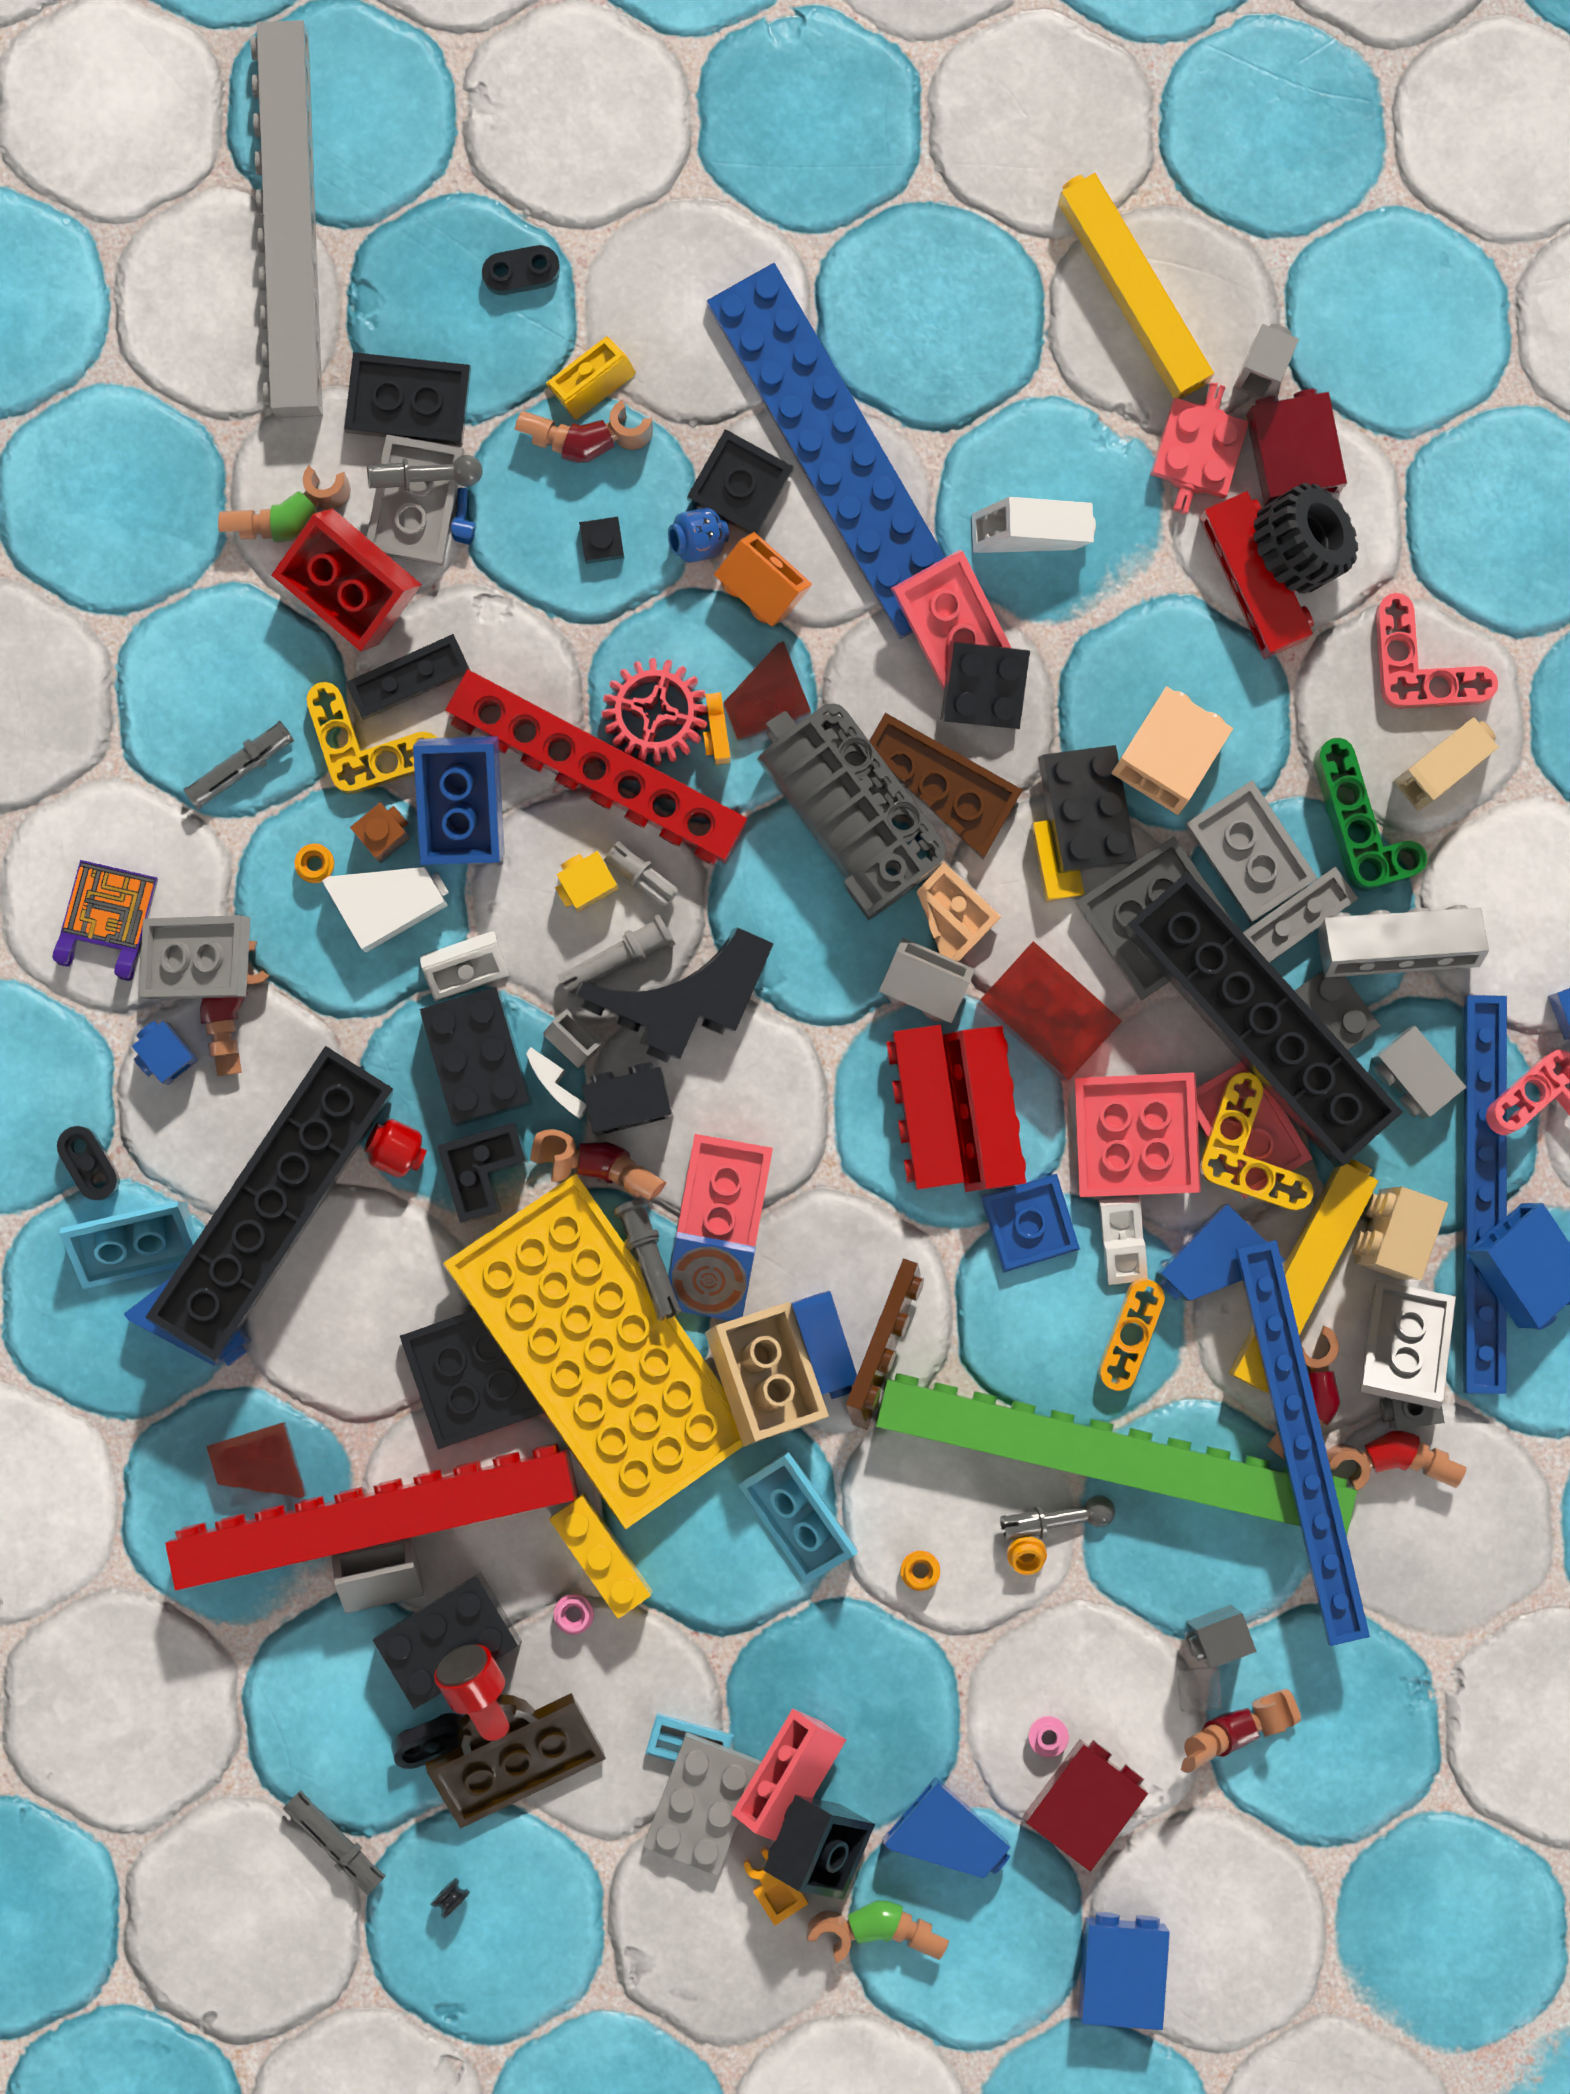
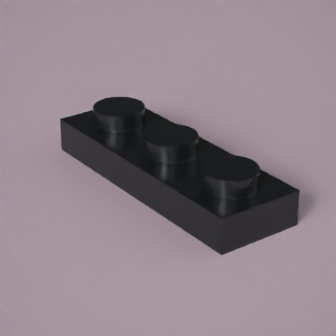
M451 634L345 683L361 718L365 720L465 675L467 669L470 670L454 634Z

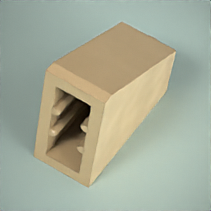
M1473 717L1393 782L1415 809L1419 811L1438 798L1498 749L1499 746L1494 742L1496 735L1488 724L1484 721L1478 722Z

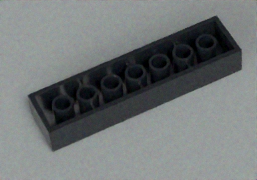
M1188 871L1123 928L1124 932L1250 1073L1257 1076L1267 1092L1334 1167L1344 1166L1403 1113Z
M325 1046L146 1315L148 1322L217 1364L392 1098L393 1088Z

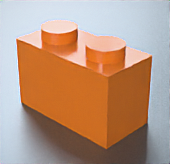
M755 532L742 538L713 574L721 581V585L727 593L734 597H739L750 607L752 615L757 620L769 624L771 627L784 620L813 585Z

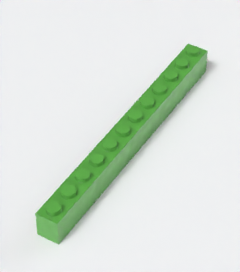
M896 1373L895 1380L885 1379L875 1422L876 1427L1300 1526L1286 1464L1284 1472L1268 1468L1269 1460L1246 1455L1244 1463L1229 1459L1231 1452L1207 1446L1206 1453L1190 1450L1192 1442L1168 1437L1167 1444L1151 1441L1153 1433L1129 1428L1128 1435L1113 1432L1114 1424L1090 1419L1089 1426L1074 1423L1075 1415L1062 1411L1051 1410L1050 1417L1035 1413V1405L1014 1400L1011 1407L996 1404L997 1396L974 1391L973 1397L968 1398L957 1395L958 1387L935 1382L934 1389L918 1386L919 1378ZM1332 1475L1347 1536L1357 1490L1346 1487L1348 1479Z

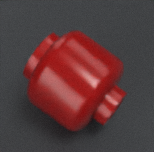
M394 1119L387 1120L383 1124L376 1123L364 1147V1152L368 1153V1161L372 1167L397 1178L405 1176L410 1169L417 1171L425 1158L427 1150L421 1147L422 1135L418 1130Z

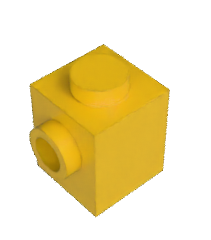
M598 851L584 859L581 854H578L562 863L560 866L563 871L556 874L561 884L554 887L565 907L567 908L573 904L578 913L619 890L617 883Z

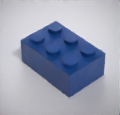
M498 736L418 739L413 745L420 865L500 863L505 854Z

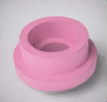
M566 1595L557 1602L554 1608V1621L557 1627L566 1634L577 1635L583 1633L590 1627L593 1621L594 1610L592 1604L582 1595ZM573 1606L579 1608L582 1614L581 1618L577 1621L569 1620L566 1615L568 1608Z
M1044 1716L1033 1722L1029 1729L1028 1739L1032 1749L1037 1754L1043 1757H1055L1061 1754L1067 1747L1069 1734L1061 1720L1053 1716ZM1047 1730H1052L1056 1733V1740L1052 1744L1042 1742V1734Z

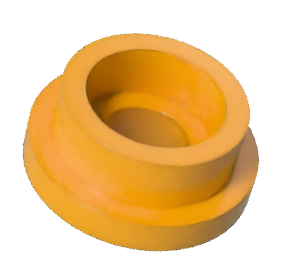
M308 844L298 851L294 865L300 878L306 882L316 884L331 876L335 861L332 853L325 846ZM313 857H319L322 860V866L317 871H311L308 867L309 860Z
M1034 1537L1016 1539L1007 1549L1009 1564L1016 1572L1023 1575L1037 1573L1042 1569L1047 1559L1045 1544Z
M923 1550L909 1553L903 1559L900 1567L902 1580L909 1588L916 1591H925L932 1588L940 1577L938 1560L934 1555ZM917 1563H924L928 1567V1572L924 1577L918 1578L914 1576L913 1567Z

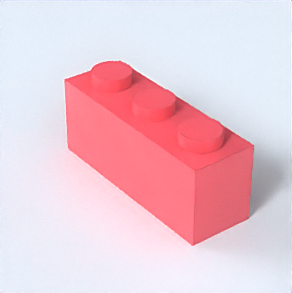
M792 1709L731 1814L754 1833L776 1841L785 1820V1812L792 1803L795 1794L810 1798L814 1797L847 1739L822 1721Z

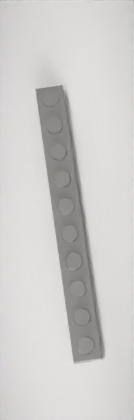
M304 20L256 22L257 36L251 37L250 45L252 60L258 61V75H252V91L254 99H259L260 113L253 114L255 137H261V151H255V169L257 175H262V189L256 190V204L258 214H263L264 228H258L257 231L259 251L265 252V266L259 267V283L261 291L266 290L267 305L260 306L262 329H268V343L262 344L264 368L269 367V382L263 383L265 406H270L276 418L323 416L309 34Z

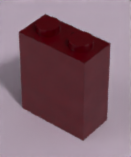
M1307 389L1293 395L1294 398L1280 401L1278 396L1264 397L1256 400L1255 405L1251 406L1246 418L1249 421L1248 428L1264 506L1302 483H1308L1309 485L1317 484L1322 490L1326 489L1332 494L1340 493L1346 486L1347 479L1329 392L1317 394L1316 389Z
M1079 1739L1024 1813L1023 1818L1030 1827L1091 1872L1149 1793L1141 1785L1144 1778L1126 1764L1122 1769H1119L1109 1761L1112 1754L1095 1740H1092L1088 1745Z

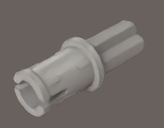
M618 841L614 845L615 849L612 847L607 853L604 862L631 881L629 885L632 888L635 886L639 887L662 906L670 904L678 892L677 888L652 869L650 861L645 863Z

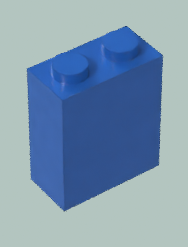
M1521 1203L1466 1251L1518 1328L1544 1329L1557 1319L1556 1314L1564 1306L1570 1305V1243L1543 1203Z
M1097 1912L1095 1918L1085 1917L1078 2016L1082 2024L1163 2030L1170 1931L1166 1924L1160 1923V1918L1138 1915L1136 1916V1921L1120 1920V1915L1108 1912Z

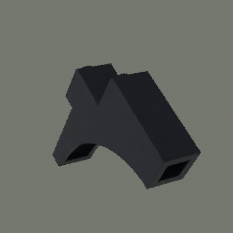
M738 927L733 928L725 943L706 964L691 975L671 985L648 991L629 992L602 988L582 981L579 983L574 997L582 1000L580 1008L593 1014L602 1016L605 1010L619 1016L616 1023L627 1029L638 1032L640 1026L646 1028L640 1041L641 1044L648 1046L646 1054L668 1063L670 1057L681 1059L698 1017L704 1019L702 1027L717 1034L723 1035L725 1029L736 1031L774 943Z

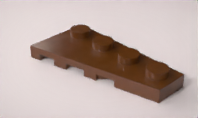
M885 712L869 740L895 777L984 860L1023 789Z
M903 1258L846 1402L852 1425L868 1430L873 1412L878 1404L886 1374L890 1372L894 1363L895 1348L899 1337H903L910 1320L908 1311L912 1300H918L923 1288L924 1278L920 1277L919 1265L916 1262Z

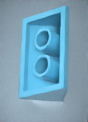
M180 1201L59 1228L60 1237L83 1289L178 1268L196 1241L188 1202Z
M789 1449L738 1484L805 1583L812 1581L858 1553L856 1546Z

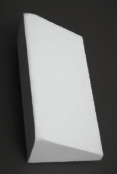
M494 931L420 957L421 967L434 1001L510 976Z

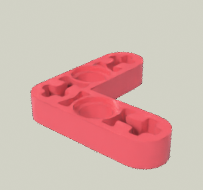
M1393 593L1386 596L1376 608L1380 686L1382 698L1387 705L1398 709L1477 705L1485 703L1495 695L1498 689L1497 676L1487 667L1419 669L1413 602L1404 594ZM1392 602L1396 603L1397 609L1404 610L1405 614L1398 618V630L1406 628L1407 633L1395 632L1386 635V630L1391 631L1394 628L1393 616L1386 615L1385 610L1392 606ZM1391 641H1401L1407 646L1408 656L1405 660L1394 661L1390 658L1387 647ZM1456 676H1461L1460 684H1469L1476 679V676H1480V681L1487 683L1488 688L1484 689L1481 695L1477 694L1475 688H1464L1460 691L1462 697H1457L1459 683ZM1442 677L1447 680L1450 686V692L1447 697L1437 698L1432 695L1429 689V683L1432 678ZM1417 678H1422L1420 692L1423 699H1418L1419 691L1408 692L1404 695L1403 700L1399 699L1398 693L1391 692V688L1397 684L1398 680H1402L1404 687H1415L1419 684Z
M1555 1050L1544 1056L1492 1102L1486 1112L1489 1127L1497 1134L1509 1135L1524 1127L1554 1098L1570 1115V1087H1565L1566 1084L1570 1083V1053L1565 1050ZM1557 1063L1563 1068L1558 1076L1553 1071ZM1530 1082L1538 1087L1540 1091V1100L1538 1102H1533L1527 1098L1524 1090L1526 1083ZM1516 1104L1520 1109L1509 1117L1508 1122L1504 1121L1502 1118L1505 1113L1504 1110Z

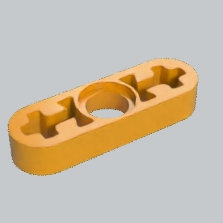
M1138 1279L1129 1286L1098 1368L1099 1377L1112 1390H1125L1134 1383L1165 1301L1163 1289L1151 1279ZM1147 1286L1152 1287L1151 1294L1156 1299L1154 1303H1146L1142 1314L1150 1316L1148 1322L1145 1323L1139 1317L1127 1315L1130 1308L1135 1312L1138 1311L1140 1300L1135 1297L1136 1292H1144ZM1129 1323L1138 1324L1143 1333L1140 1342L1132 1346L1124 1344L1120 1337L1122 1328ZM1115 1346H1118L1127 1353H1136L1134 1360L1127 1356L1124 1359L1123 1368L1128 1372L1125 1378L1118 1377L1116 1382H1112V1375L1107 1371L1109 1365L1116 1366L1121 1356L1119 1353H1113Z

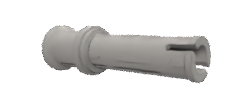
M655 915L653 922L637 931L632 932L628 930L624 932L625 935L622 936L623 940L568 971L558 974L557 976L563 985L577 978L576 981L563 987L568 996L571 997L575 994L579 983L582 981L593 984L634 960L637 964L639 962L642 964L647 961L649 954L666 945L670 947L676 945L661 915Z

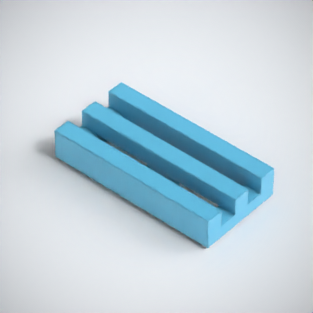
M657 1713L645 1754L673 1762L676 1761L679 1752L657 1747V1740L681 1746L684 1737L660 1731L662 1725L723 1742V1746L727 1748L731 1747L734 1735Z

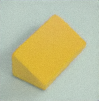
M606 336L547 381L546 385L568 413L577 420L636 374V371L626 354Z
M1049 820L1033 822L1031 830L1045 902L1085 895L1080 871L1058 873Z

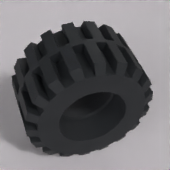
M1302 483L1266 504L1257 513L1258 518L1254 520L1253 525L1256 532L1253 534L1254 541L1258 545V554L1262 557L1268 572L1271 571L1274 575V579L1280 584L1284 583L1285 587L1291 591L1296 590L1300 594L1311 593L1348 572L1357 560L1355 553L1358 551V543L1355 540L1357 534L1351 524L1349 514L1345 512L1340 501L1333 498L1331 492L1326 489L1322 490L1317 484L1309 485L1308 483Z

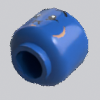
M710 508L677 514L673 524L668 528V541L672 552L676 556L679 555L687 563L719 557L724 550L725 542L729 540V528L726 521L720 519L717 513Z

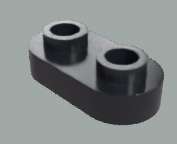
M544 245L495 253L485 260L482 267V277L486 287L497 295H509L545 288L552 285L560 274V263L557 254L551 248ZM543 259L547 262L545 268L538 270L533 267L534 261ZM504 266L508 269V273L503 277H498L494 274L496 268Z
M73 1126L64 1130L58 1138L57 1151L79 1191L91 1200H106L113 1196L119 1187L120 1177L97 1135L91 1129L82 1126ZM78 1139H83L86 1143V1150L81 1154H77L74 1150V1143ZM98 1173H102L106 1177V1184L102 1188H97L94 1185L93 1180Z
M444 1713L435 1719L401 1732L391 1743L395 1764L404 1769L418 1768L425 1765L426 1762L461 1746L458 1732L463 1716L456 1713Z

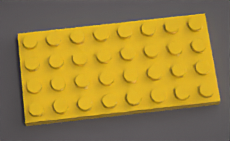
M576 1173L443 1263L624 1530L743 1447L723 1386L675 1317L666 1319L665 1316L663 1321L657 1320L637 1261L628 1248H626L624 1242Z

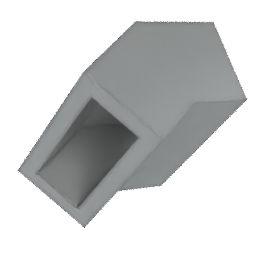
M568 1009L554 1019L543 1033L579 1070L597 1053V1049L602 1044Z

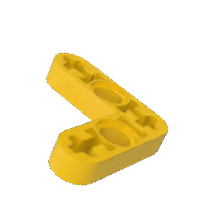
M320 682L312 686L308 691L306 698L307 706L334 785L343 793H359L414 775V757L409 758L413 766L406 768L405 758L399 748L406 746V751L409 754L413 752V745L418 739L437 738L429 732H418L361 751L344 697L340 690L332 683ZM326 691L330 697L336 696V700L330 702L333 715L337 717L342 713L343 719L330 720L321 726L320 720H328L322 706H315V702L321 700L320 693ZM334 728H343L348 732L347 744L339 749L331 748L327 743L328 733ZM385 752H390L397 756L398 766L391 773H381L376 766L377 758ZM369 758V767L375 775L374 779L368 780V774L365 772L355 776L356 783L353 785H349L346 780L340 781L339 776L345 774L344 767L350 765L353 770L366 768L362 760Z
M1243 1072L1234 1075L1228 1080L1224 1088L1200 1159L1201 1175L1212 1184L1288 1210L1305 1208L1310 1204L1314 1192L1308 1178L1243 1155L1262 1099L1263 1086L1257 1076L1252 1073ZM1244 1080L1250 1082L1249 1089L1254 1091V1096L1246 1097L1241 1109H1249L1248 1116L1239 1111L1226 1110L1227 1103H1230L1232 1106L1237 1104L1239 1093L1234 1091V1085H1240ZM1226 1117H1235L1242 1125V1133L1235 1140H1229L1221 1134L1220 1126ZM1219 1155L1224 1156L1223 1163L1233 1168L1238 1167V1160L1244 1162V1165L1238 1172L1237 1185L1230 1182L1235 1176L1233 1174L1221 1172L1218 1177L1213 1176V1168L1208 1166L1209 1160H1216ZM1254 1167L1262 1169L1267 1175V1184L1259 1191L1250 1189L1245 1181L1247 1172ZM1275 1174L1282 1175V1178L1278 1181L1279 1184L1293 1186L1295 1181L1299 1182V1190L1304 1192L1303 1199L1297 1198L1293 1203H1290L1289 1194L1279 1190H1275V1198L1270 1197L1268 1194L1275 1185Z

